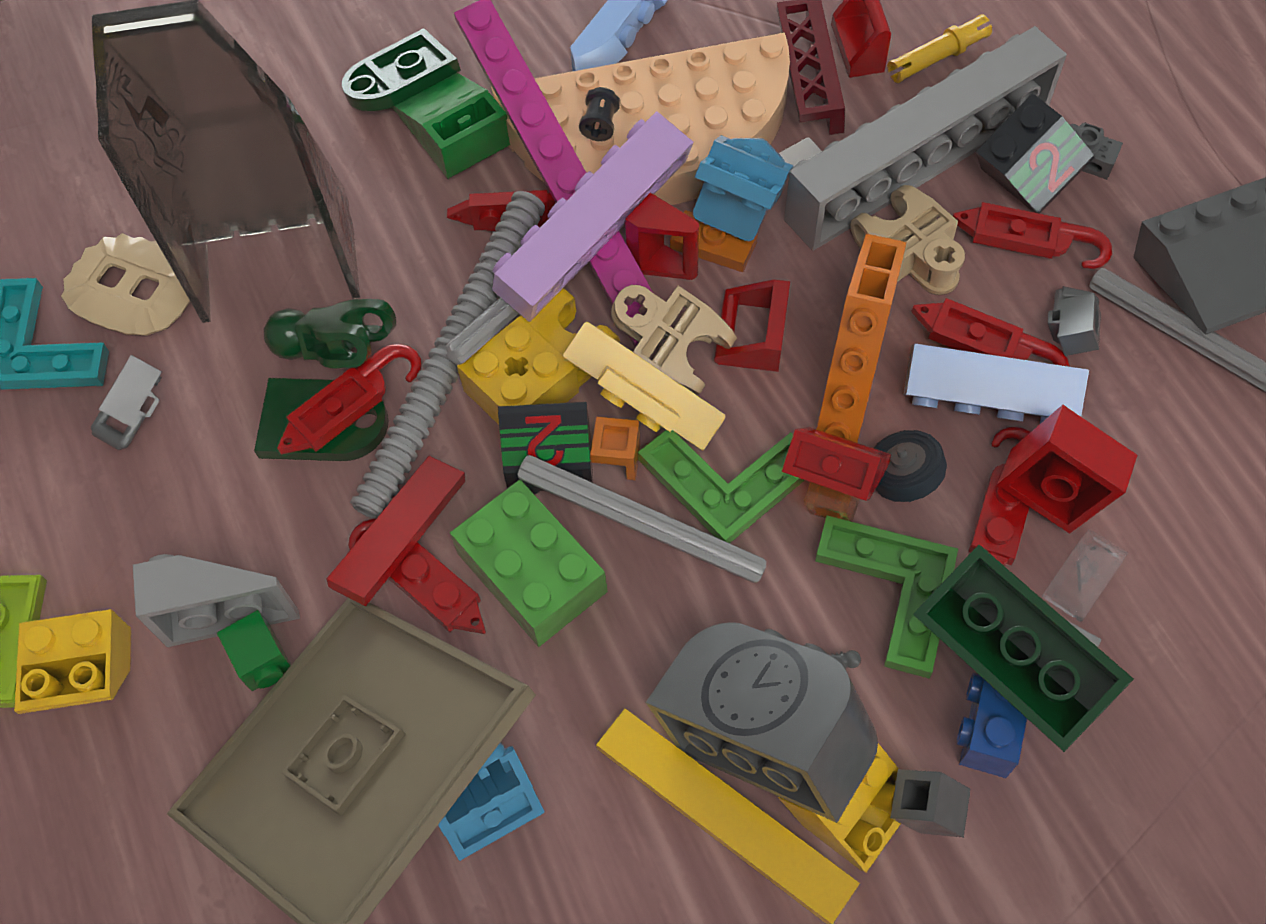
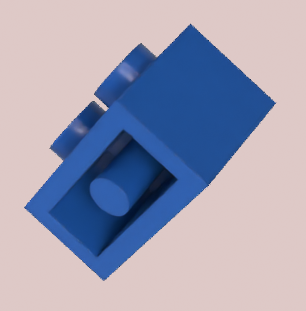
M972 673L966 693V700L972 702L969 718H962L956 742L957 745L963 746L959 765L1007 778L1019 764L1027 718L979 674Z

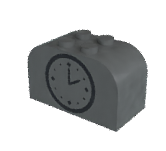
M721 623L700 631L685 644L645 702L676 747L690 757L836 823L872 765L877 753L878 737L876 729L843 665L832 656H829L820 647L810 643L802 646L791 642L772 629L761 631L740 623Z

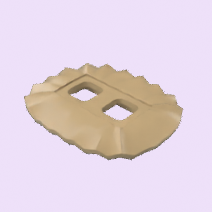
M122 233L116 238L103 237L97 245L85 248L81 259L73 264L71 273L63 279L64 291L61 297L68 309L95 325L126 335L148 336L166 330L183 314L196 290V269L193 267L195 282L187 279L188 277L192 280L188 271L186 272L187 277L185 281V266L173 248L165 247L158 241H148L143 237L132 238ZM117 267L125 270L124 276L115 287L111 288L99 284L100 279L108 268ZM143 279H150L159 283L152 296L147 300L132 296V293Z

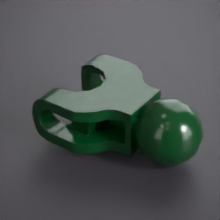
M352 299L325 308H312L307 314H304L301 310L286 308L273 313L268 318L264 327V341L269 350L279 358L294 360L303 357L304 360H317L322 366L327 368H354L363 364L371 355L370 342L384 340L394 330L396 316L392 307L386 301L380 299ZM368 313L375 314L380 317L383 324L382 326L365 325L364 316ZM355 347L357 349V353L351 352L350 350Z

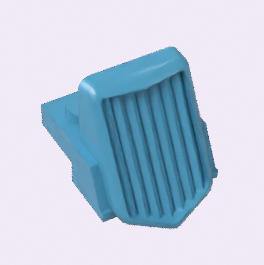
M720 135L714 140L709 155L700 162L695 178L704 181L693 210L694 218L742 240H753L761 227L768 209L771 210L780 198L789 178V172L794 166L786 163L783 157L763 138L730 139Z
M499 743L438 824L459 861L545 813L513 746L504 748L503 744Z

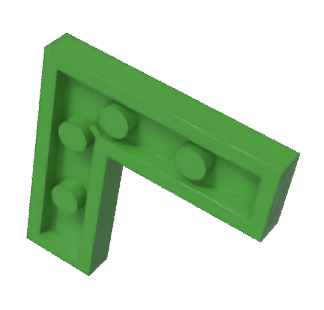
M665 430L638 452V460L714 537L728 543L736 539L805 481L782 472L793 437L791 432L729 483L719 476L673 430L671 432Z
M827 515L815 562L902 584L884 667L930 679L934 668L939 638L919 621L913 613L954 571L958 548Z

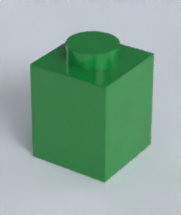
M259 610L216 632L238 677L251 691L258 688H268L276 684L291 666L274 631Z

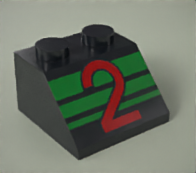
M1033 93L976 151L981 169L1030 210L1039 214L1095 158L1091 150L1064 117Z
M587 402L498 407L503 474L507 489L520 480L518 478V471L525 457L529 455L593 483V467L590 457L592 442ZM521 480L534 495L540 491H545Z

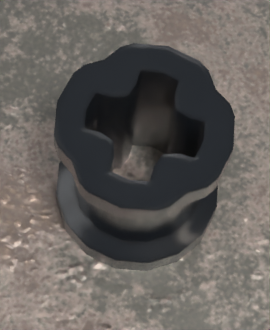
M597 87L589 90L586 94L585 104L587 110L586 114L580 119L579 130L588 139L606 141L614 133L612 120L614 113L620 108V98L613 90ZM602 99L605 100L604 107L600 106ZM596 122L600 123L598 129H595Z

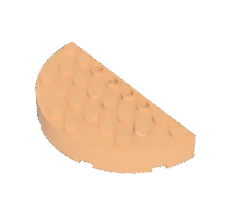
M779 33L534 79L586 172L591 171L594 174L602 166L601 161L606 153L614 145L620 148L628 140L627 135L632 127L641 119L646 122L656 111L693 141V145L686 162L654 194L670 205L692 201L699 197L704 181L695 178L700 162L709 155L714 140L720 135L730 139L763 138L769 144L772 143L782 123L786 105L790 65L789 47L785 33ZM491 86L492 95H493L494 99H495V100L499 103V105L503 108L501 102L499 101V99H498V97H497L495 91L493 90V88H492V86ZM597 87L613 90L620 98V108L614 113L612 120L614 133L606 141L588 139L579 130L580 119L586 114L587 110L585 104L586 94L589 90ZM604 99L600 102L601 107H604ZM508 117L506 123L510 141L509 148L512 152L515 151L524 161L525 167L543 181ZM596 122L595 129L599 128V122Z

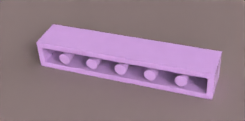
M656 111L646 122L643 119L639 120L627 135L628 140L620 148L614 145L601 161L602 166L594 174L591 171L587 172L577 183L574 189L576 192L568 200L561 198L548 214L549 219L540 228L534 225L520 242L522 246L513 255L506 253L494 266L492 271L494 273L492 291L528 322L625 225V218L650 192L655 194L686 162L693 141L659 112Z

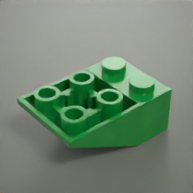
M455 73L392 107L447 179L510 145L506 123L508 119L507 113L487 89L459 73Z

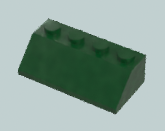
M980 544L913 613L919 621L1063 752L1088 729L1134 680L1133 677Z

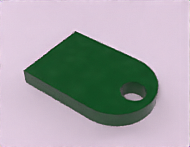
M423 28L353 65L342 79V89L348 103L352 107L362 111H379L405 101L461 71L457 58Z
M268 378L254 452L259 459L351 461L359 459L376 449L386 435L389 420L384 402L382 400L364 414H372L377 417L372 426L359 428L355 426L356 420L316 452L309 448L280 454L277 447L289 423L286 417L334 380Z

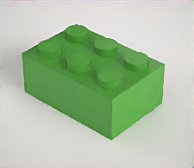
M518 480L450 532L457 554L538 647L608 592L605 571L521 480Z

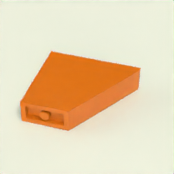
M867 233L865 235L846 295L817 430L858 443L907 242Z

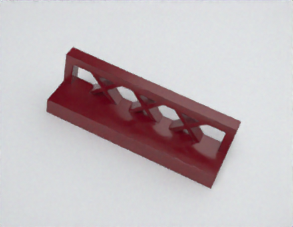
M789 0L777 2L781 33H785L789 47V73L799 122L826 119L829 135L844 133L845 104L822 1ZM806 11V19L801 24L787 18V14ZM800 37L810 41L811 47L807 52L793 46ZM806 65L816 69L817 76L813 80L799 74ZM814 93L822 97L823 105L806 108L805 101Z

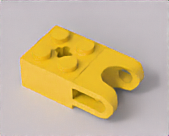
M562 288L530 322L523 316H519L491 338L466 362L457 365L464 392L498 425L499 406L567 403L579 393V387L592 377L562 356L576 336V333L565 330L575 319V297ZM605 325L597 326L598 329L620 343L619 336Z

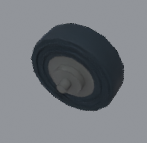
M903 430L888 435L874 447V449L891 454L888 468L875 489L883 498L894 502L915 501L935 491L945 478L947 462L941 444L931 434L919 430Z

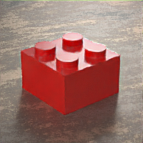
M1061 405L1011 449L997 485L1070 534L1126 493L1138 455L1065 405Z

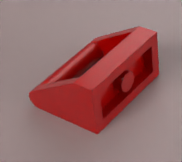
M843 0L832 14L831 26L848 77L853 78L885 72L891 31L880 0Z
M650 192L625 218L626 245L643 275L686 280L697 278L699 223ZM664 235L683 237V256L664 244Z
M773 279L725 290L721 318L733 332H735L739 305L770 308L765 342L731 347L730 349L716 344L715 363L725 366L779 372L790 281Z
M811 427L794 430L782 472L868 501L888 468L891 454Z

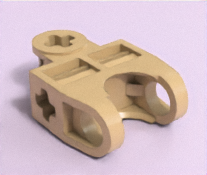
M902 185L891 193L892 206L900 216L898 219L884 220L876 215L872 217L867 213H860L851 220V232L860 249L866 233L907 242L897 282L910 274L920 283L923 289L936 295L948 294L957 287L960 277L958 270L963 266L965 260L964 249L958 242L954 241L958 220L930 196L913 186Z
M640 285L627 286L618 293L611 308V317L616 327L639 342L633 352L696 395L701 393L705 383L693 374L695 369L690 366L687 360L686 352L689 343L705 341L710 344L713 341L724 348L730 349L737 339L733 330L711 307L679 285L666 302L646 287ZM635 301L641 305L639 308L640 314L637 313L632 318L626 314L628 310L627 305L630 306ZM682 308H687L674 328H672L671 325ZM661 339H666L654 358L650 360L649 357Z

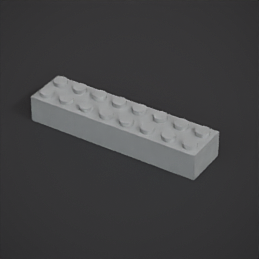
M1034 26L1021 35L1016 34L1012 36L1004 45L994 51L983 53L975 62L965 68L954 70L946 79L933 87H925L916 97L902 105L893 106L885 115L872 123H864L850 136L841 141L832 142L824 151L811 159L798 162L789 172L784 221L812 251L816 250L850 229L851 220L860 213H867L871 216L891 204V193L900 186L910 185L917 188L975 153L1032 93L1049 105L1067 54Z

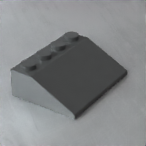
M1266 177L1147 219L1141 223L1134 259L1205 335L1266 312Z

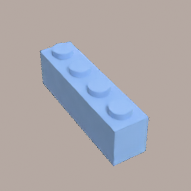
M913 344L910 351L903 395L913 396L912 405L937 408L938 401L955 403L954 411L980 415L981 407L997 409V418L1023 422L1024 414L1041 416V424L1061 405H1065L1079 416L1082 415L1089 370Z

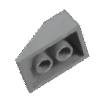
M157 555L150 558L148 562L133 565L136 617L166 647L217 637L216 632L256 610L260 611L270 625L300 619L298 608L278 579L273 576L182 555Z

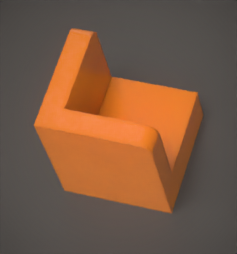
M596 416L590 453L591 463L626 466L627 480H636L638 452L641 446L639 421Z

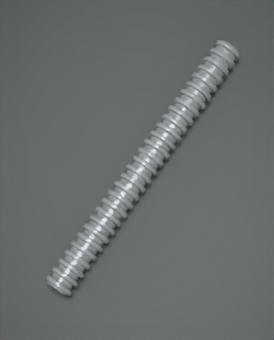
M516 191L512 195V201L508 203L506 212H503L500 218L501 222H498L495 228L496 232L492 233L490 242L484 248L485 252L479 258L480 263L475 265L474 273L468 279L469 284H465L462 290L463 294L459 295L457 299L458 305L453 307L451 311L452 316H448L445 322L447 326L441 329V337L437 338L434 343L436 348L430 350L428 354L430 359L425 360L422 365L424 370L419 371L417 375L418 381L413 382L411 386L413 392L406 395L405 400L407 404L401 405L399 409L401 415L395 416L393 420L395 426L388 429L387 434L389 438H384L381 443L383 450H377L375 454L377 461L370 463L369 469L371 473H365L363 477L365 484L358 486L356 491L359 495L353 496L350 501L353 508L369 518H377L390 503L391 497L400 491L397 486L404 483L406 478L403 474L409 473L412 468L409 462L416 460L418 455L415 451L421 450L424 445L421 439L428 437L429 431L427 428L433 427L435 423L433 417L440 414L441 409L439 406L445 404L447 400L445 395L450 394L453 389L451 384L456 383L458 379L457 364L453 360H449L445 355L447 352L446 344L497 301L496 298H499L492 291L493 268L506 253L513 255L522 246L520 242L524 235L534 225H538L540 216L545 211V205L535 195L526 191Z

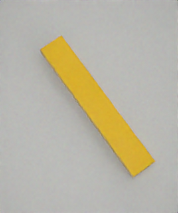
M627 709L621 712L596 744L597 750L826 924L834 923L860 883Z

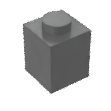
M898 769L890 818L921 834L964 838L971 789L942 772Z

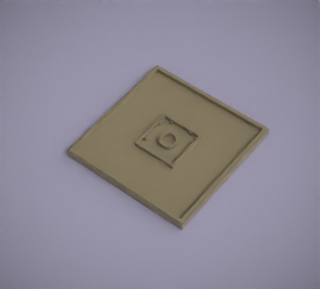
M347 598L168 811L167 815L297 924H364L536 694L528 685L371 603H368L365 607Z

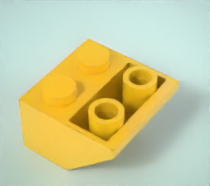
M112 609L19 623L14 711L17 714L113 700L130 671L131 627Z
M879 743L872 765L837 823L778 797L804 828L865 873H867L901 824L890 818L899 768Z

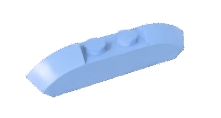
M607 0L570 47L572 71L618 63L628 53L625 48H629L633 44L640 28L644 24H648L654 12L664 6L668 0Z

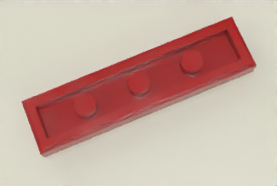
M428 456L326 578L328 587L366 607L465 483V472Z

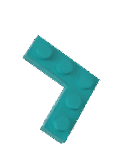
M37 278L0 279V390L103 386L109 350L105 344L100 342L31 345L43 286Z

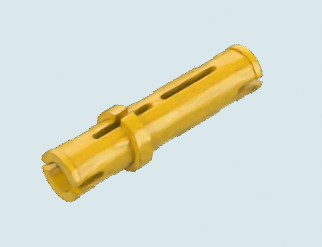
M980 14L959 27L953 25L945 29L942 36L896 59L890 60L887 64L888 72L899 67L903 68V70L890 77L894 82L900 83L904 79L950 55L958 56L964 53L967 46L992 34V25L977 30V27L988 22L989 19L986 15Z

